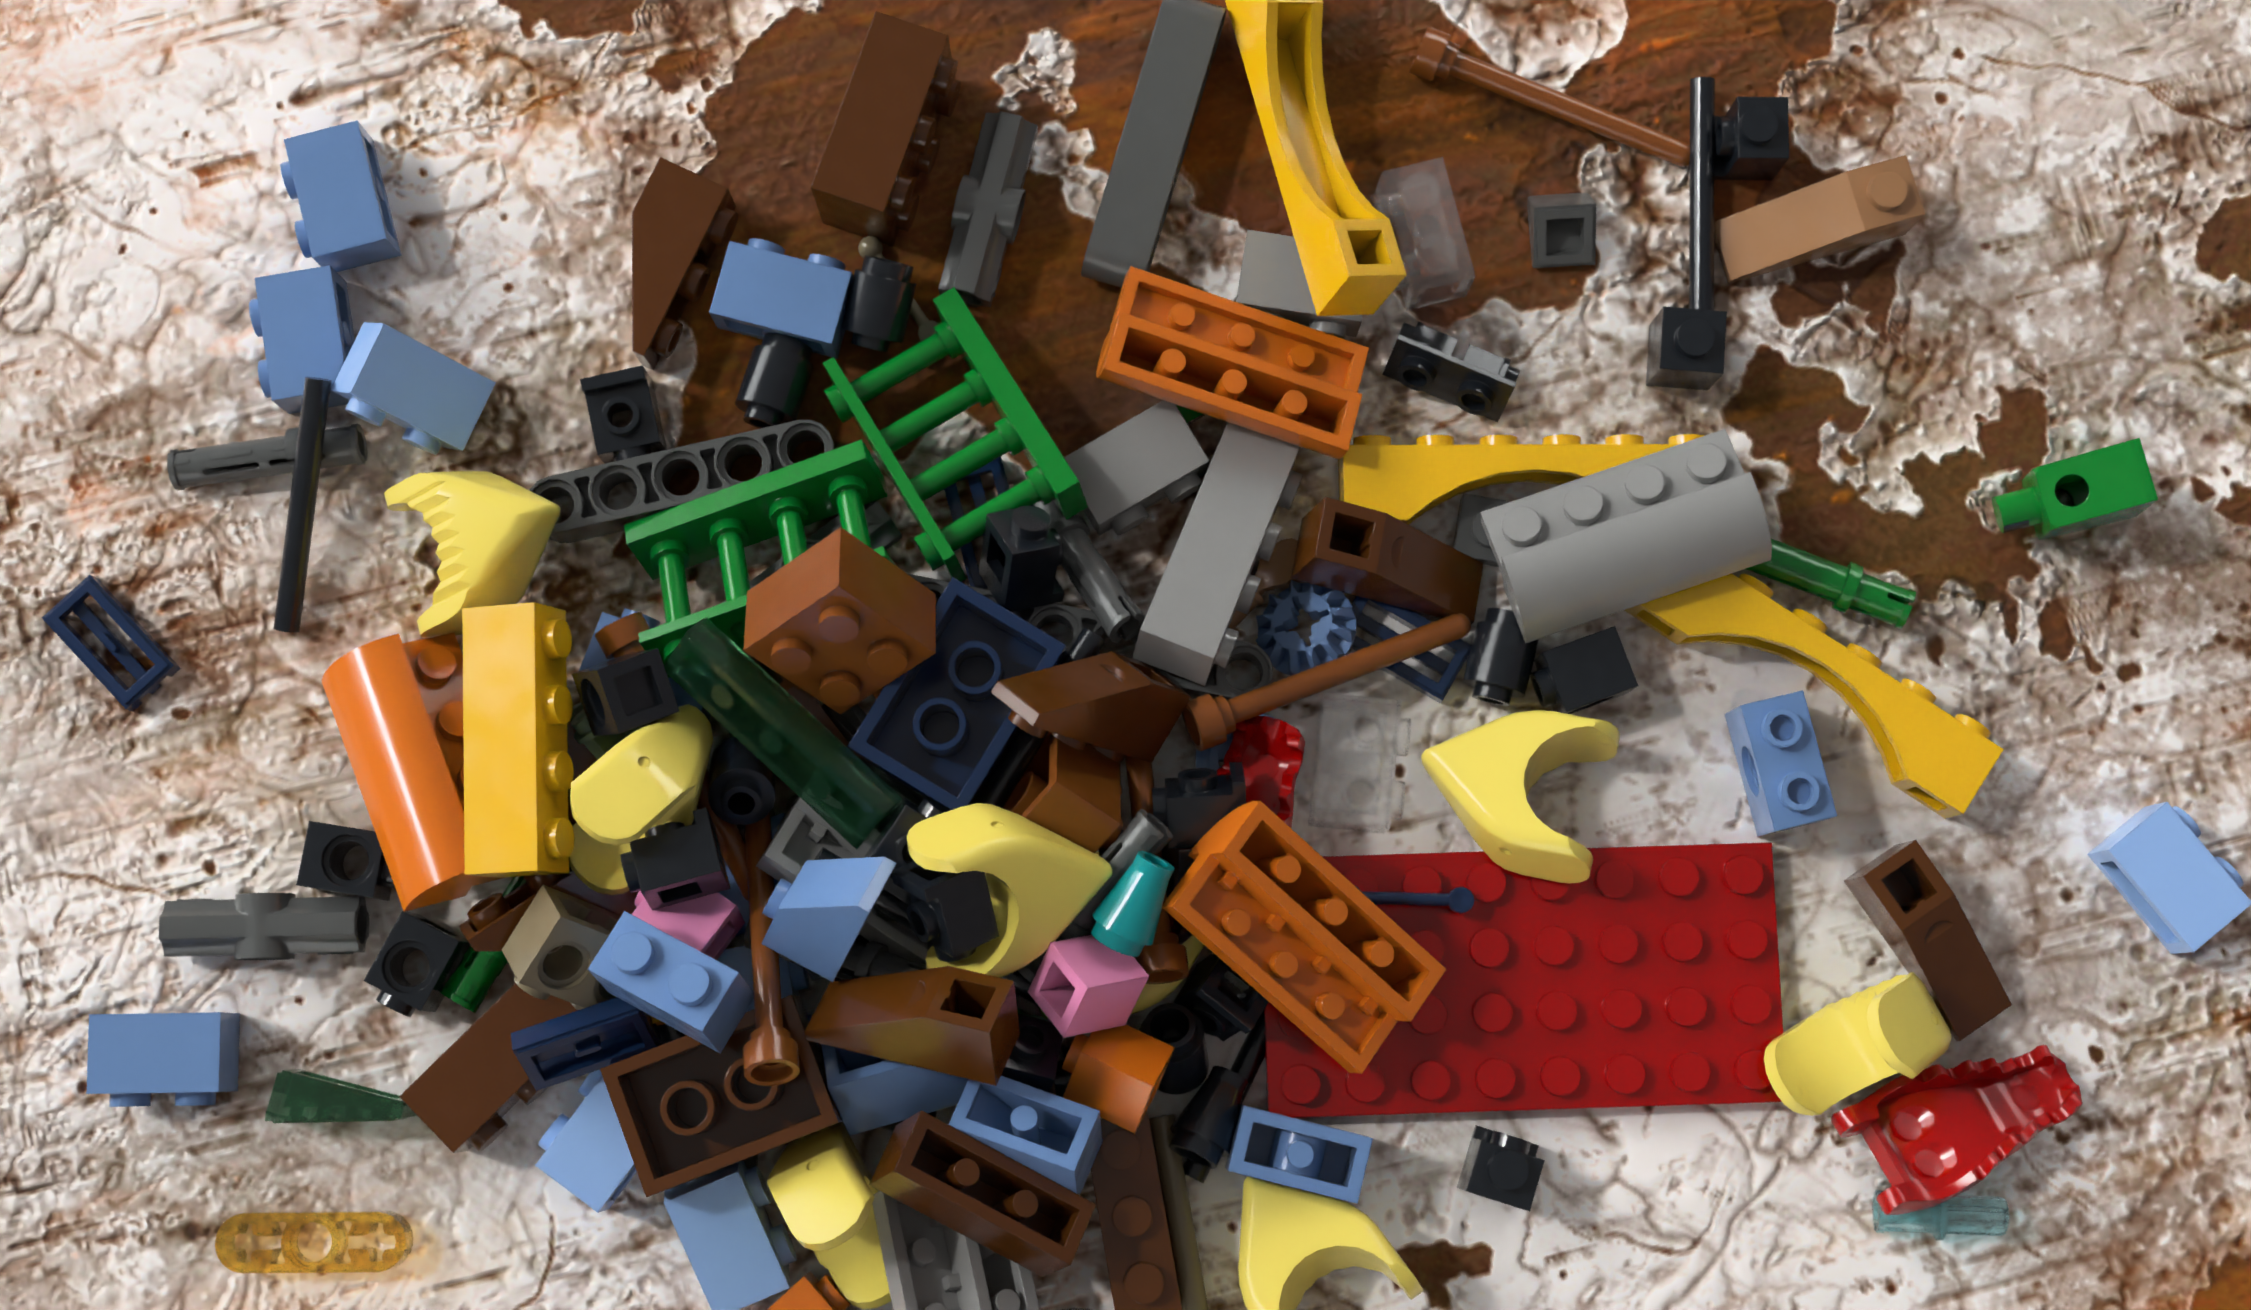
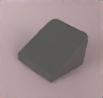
M1569 193L1528 196L1527 211L1532 267L1595 265L1596 203L1590 194Z

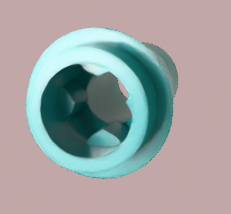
M1138 851L1133 863L1092 913L1093 918L1096 920L1091 931L1093 937L1108 948L1132 957H1138L1144 945H1152L1168 882L1174 872V867L1166 860L1152 853Z

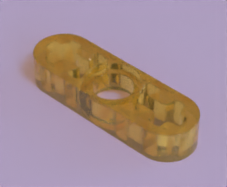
M386 1210L253 1211L241 1213L227 1219L219 1228L215 1239V1250L220 1262L229 1270L237 1273L382 1272L402 1264L409 1256L413 1246V1232L408 1221L400 1214ZM344 1221H350L352 1223V1226L349 1230V1234L347 1232ZM279 1222L286 1223L283 1234ZM311 1222L325 1226L332 1238L329 1253L320 1261L306 1258L298 1247V1237L301 1230ZM378 1223H383L385 1234L395 1235V1247L384 1250L382 1260L377 1259V1251L373 1247L348 1249V1254L351 1261L343 1260L348 1247V1236H364L375 1233ZM248 1224H252V1233L255 1236H277L282 1234L281 1247L255 1250L251 1254V1260H247L246 1249L235 1247V1237L246 1233ZM281 1250H282V1254H283V1257H284V1259H285V1262H279V1261H278V1257H279V1255H280V1253H281Z

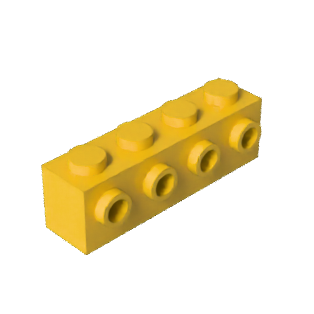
M536 602L462 608L465 875L515 877L569 873V856L574 849L575 836L568 816V790L573 781L574 769L571 757L568 754L567 723L572 717L573 702L571 693L567 688L566 657H568L571 651L572 635L570 627L566 622V611Z

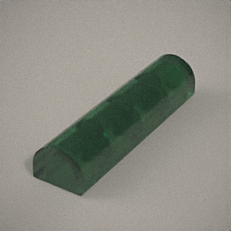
M707 617L703 618L686 631L664 665L666 673L845 840L858 849L888 819L902 802L903 798Z

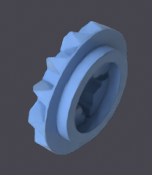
M1291 580L1289 588L1278 595L1269 594L1268 606L1262 615L1256 616L1258 623V638L1256 642L1268 654L1276 670L1291 676L1347 655L1356 635L1357 621L1355 611L1350 601L1341 591ZM1300 609H1304L1312 620L1320 619L1319 622L1311 625L1312 635L1309 636L1311 646H1308L1296 631L1289 632L1290 629L1298 626L1297 616L1300 615Z

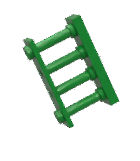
M955 287L932 299L941 319V323L933 327L935 332L933 335L852 382L848 381L835 358H830L823 362V365L833 385L823 391L842 423L854 418L923 532L913 539L932 571L944 565L951 579L954 577L962 582L967 578L954 551L984 534L986 515L988 513L1034 505L1039 501L1045 506L1054 501L1067 520L1088 508L1079 480ZM947 355L951 360L962 355L970 368V371L963 375L964 382L882 430H878L863 404ZM977 403L982 408L990 403L993 404L1002 418L994 423L996 430L909 480L893 452ZM1023 451L1033 467L1025 472L1027 479L944 528L939 529L923 501L1007 452L1015 456Z
M863 440L855 441L624 525L626 544L652 580L660 578L666 623L638 633L639 643L644 650L658 648L668 678L694 671L706 664L743 652L747 591L751 589L744 551L745 547L779 535L785 566L808 550L804 526L839 514L841 527L872 548L864 505L887 497L888 493L884 476ZM884 546L873 549L893 563ZM719 557L726 602L691 614L685 569Z

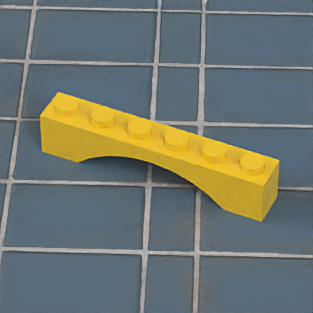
M1225 0L1317 316L1374 315L1407 274L1390 219L1375 209L1359 191L1345 166L1334 136L1327 107L1323 77V0Z
M1569 434L1546 436L1542 438V444H1518L1517 437L1513 435H1488L1479 438V444L1454 445V437L1449 435L1421 436L1416 438V445H1391V437L1363 435L1353 438V445H1350L1348 452L1338 460L1339 500L1387 513L1410 525L1425 512L1463 493L1490 485L1518 482L1561 485L1704 435H1676L1668 438V444H1644V437L1634 434L1606 437L1605 444H1581L1580 436Z
M1731 573L1624 610L1677 645L1700 642L1744 645L1778 655L1811 672L1835 691L1863 722L1881 754L1891 784L1944 819L1964 814L2004 750L1988 739L1991 732L1983 724L1963 714H1957L1955 717L1933 704L1936 696L1930 690L1910 679L1904 678L1901 682L1897 681L1879 669L1882 662L1873 653L1852 643H1849L1847 647L1843 646L1825 634L1828 627L1819 618L1802 609L1795 608L1791 612L1771 599L1774 593L1766 584L1748 574L1742 573L1737 577Z

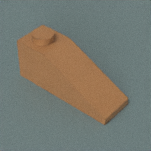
M1904 155L1843 172L1715 221V244L1727 282L1730 284L1903 236L1925 215V211L1907 156Z

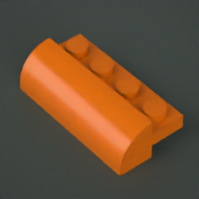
M1130 266L1124 278L1109 333L1102 345L1096 378L1339 460L1349 450L1362 394L1358 393L1369 347Z
M455 633L402 643L400 635L395 634L364 644L336 660L325 671L321 681L403 911L406 912L464 897L472 886L507 878L465 875L463 655Z
M1252 801L1237 807L1219 820L1198 841L1188 854L1195 861L1162 906L1167 913L1349 1073H1363L1397 1021H1412L1446 971L1444 966L1261 801Z

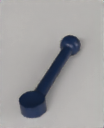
M1464 887L1455 888L1450 893L1361 891L1375 905L1448 906L1455 913H1465L1474 905V895L1469 889Z

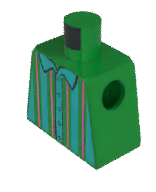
M2140 438L2036 467L2023 478V489L1992 497V505L1998 527L2002 533L2034 525L2038 539L2045 540L2136 517L2155 503L2158 497ZM2059 489L2066 492L2071 498L2072 506H2066L2059 502L2055 495V490Z

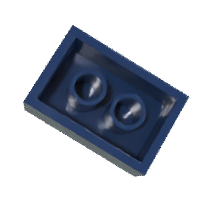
M952 577L936 603V653L884 686L847 747L854 755L947 811L974 804L1020 731V728L1008 719L1012 709L991 693L992 689L999 680L1061 665L1067 655L1066 645Z

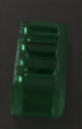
M289 1069L277 1073L265 1114V1121H272L273 1123L397 1121L417 1115L399 1097L400 1095L302 1069Z

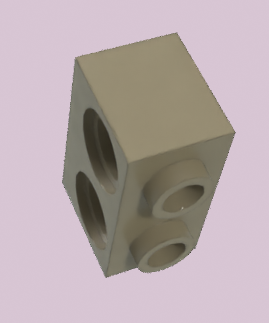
M542 885L502 948V952L515 975L514 982L533 997L547 1000L552 995L570 1002L577 1010L616 998V996L608 993L588 971V967L621 916ZM562 946L556 952L548 954L554 948Z

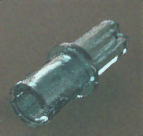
M1875 1190L1873 1195L1872 1217L1876 1233H1884V1231L1933 1233L1935 1240H1944L1946 1234L2002 1236L2006 1234L2009 1226L2007 1201L1998 1196L1957 1195L1932 1208L1886 1216L1876 1200L1883 1190Z

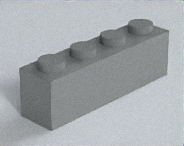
M1227 422L1140 628L1132 658L1203 686L1206 685L1214 664L1223 668L1227 667L1240 633L1229 628L1236 610L1248 614L1261 578L1251 575L1256 559L1260 558L1269 562L1282 529L1281 525L1272 522L1278 506L1290 510L1303 474L1293 471L1300 449L1299 446Z

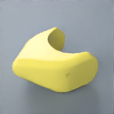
M487 471L418 473L387 489L384 492L387 508L392 511L417 510L423 513V521L433 527L431 536L439 543L436 554L441 560V564L437 574L441 582L433 592L432 606L417 620L420 637L430 638L455 633V636L463 634L462 608L517 604L524 596L560 515L559 505L502 476Z
M690 704L679 706L680 712L655 720L634 731L571 782L570 805L572 815L577 823L573 825L575 842L573 852L569 856V862L576 876L592 890L608 895L623 894L629 891L622 867L621 854L631 851L630 842L645 838V833L657 825L669 822H681L685 826L692 825L694 819L693 811L697 810L713 744L711 723L697 707Z
M1532 710L1516 712L1432 746L1422 753L1421 760L1425 770L1472 838L1494 863L1514 873L1560 883H1580L1589 878L1593 863L1591 851L1570 837L1551 830L1538 819L1527 802V796L1530 788L1537 783L1544 773L1552 771L1567 762H1601L1614 758L1617 754L1620 733L1618 728L1611 722L1555 711Z
M975 803L924 819L916 823L908 831L907 835L909 854L915 863L924 869L949 873L985 872L999 937L976 947V951L971 956L955 962L940 961L936 956L934 946H932L927 951L925 959L927 969L951 966L1000 978L1026 967L1047 951L1050 942L1056 941L1111 878L1113 873L1111 864L1097 854L1017 813L992 804Z
M1910 972L1907 975H1896L1891 980L1882 981L1876 986H1870L1864 991L1856 992L1850 997L1840 999L1836 1003H1829L1813 1015L1772 1040L1765 1049V1070L1775 1093L1786 1107L1793 1112L1803 1115H1820L1849 1095L1894 1074L1901 1073L1914 1079L1947 1051L1952 1036L1925 984L1914 972Z
M843 1122L789 1142L770 1172L767 1184L792 1235L803 1247L814 1251L819 1263L829 1270L841 1294L855 1307L861 1309L878 1308L891 1301L872 1205L875 1198L874 1194L879 1190L869 1185L873 1176Z
M1250 1176L1244 1180L1238 1276L1240 1290L1247 1310H1296L1305 1291L1313 1286L1318 1278L1328 1275L1335 1269H1346L1353 1266L1382 1272L1396 1283L1411 1300L1423 1292V1288L1379 1227L1368 1215L1350 1203Z

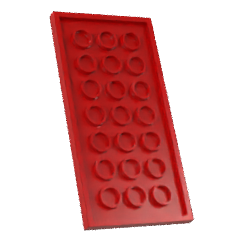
M1772 842L1587 848L1593 856L1590 876L1583 882L1571 884L1525 876L1505 870L1494 863L1484 851L1322 856L1347 880L1359 887L1361 891L1450 893L1455 888L1464 887L1469 889L1474 895V905L1465 913H1455L1448 906L1376 905L1444 966L1446 971L1412 1021H1397L1362 1074L1349 1073L1269 1002L1264 1009L1267 1111L1297 1118L1782 1102L1769 1082L1764 1063L1766 1047L1772 1040L1783 1033Z

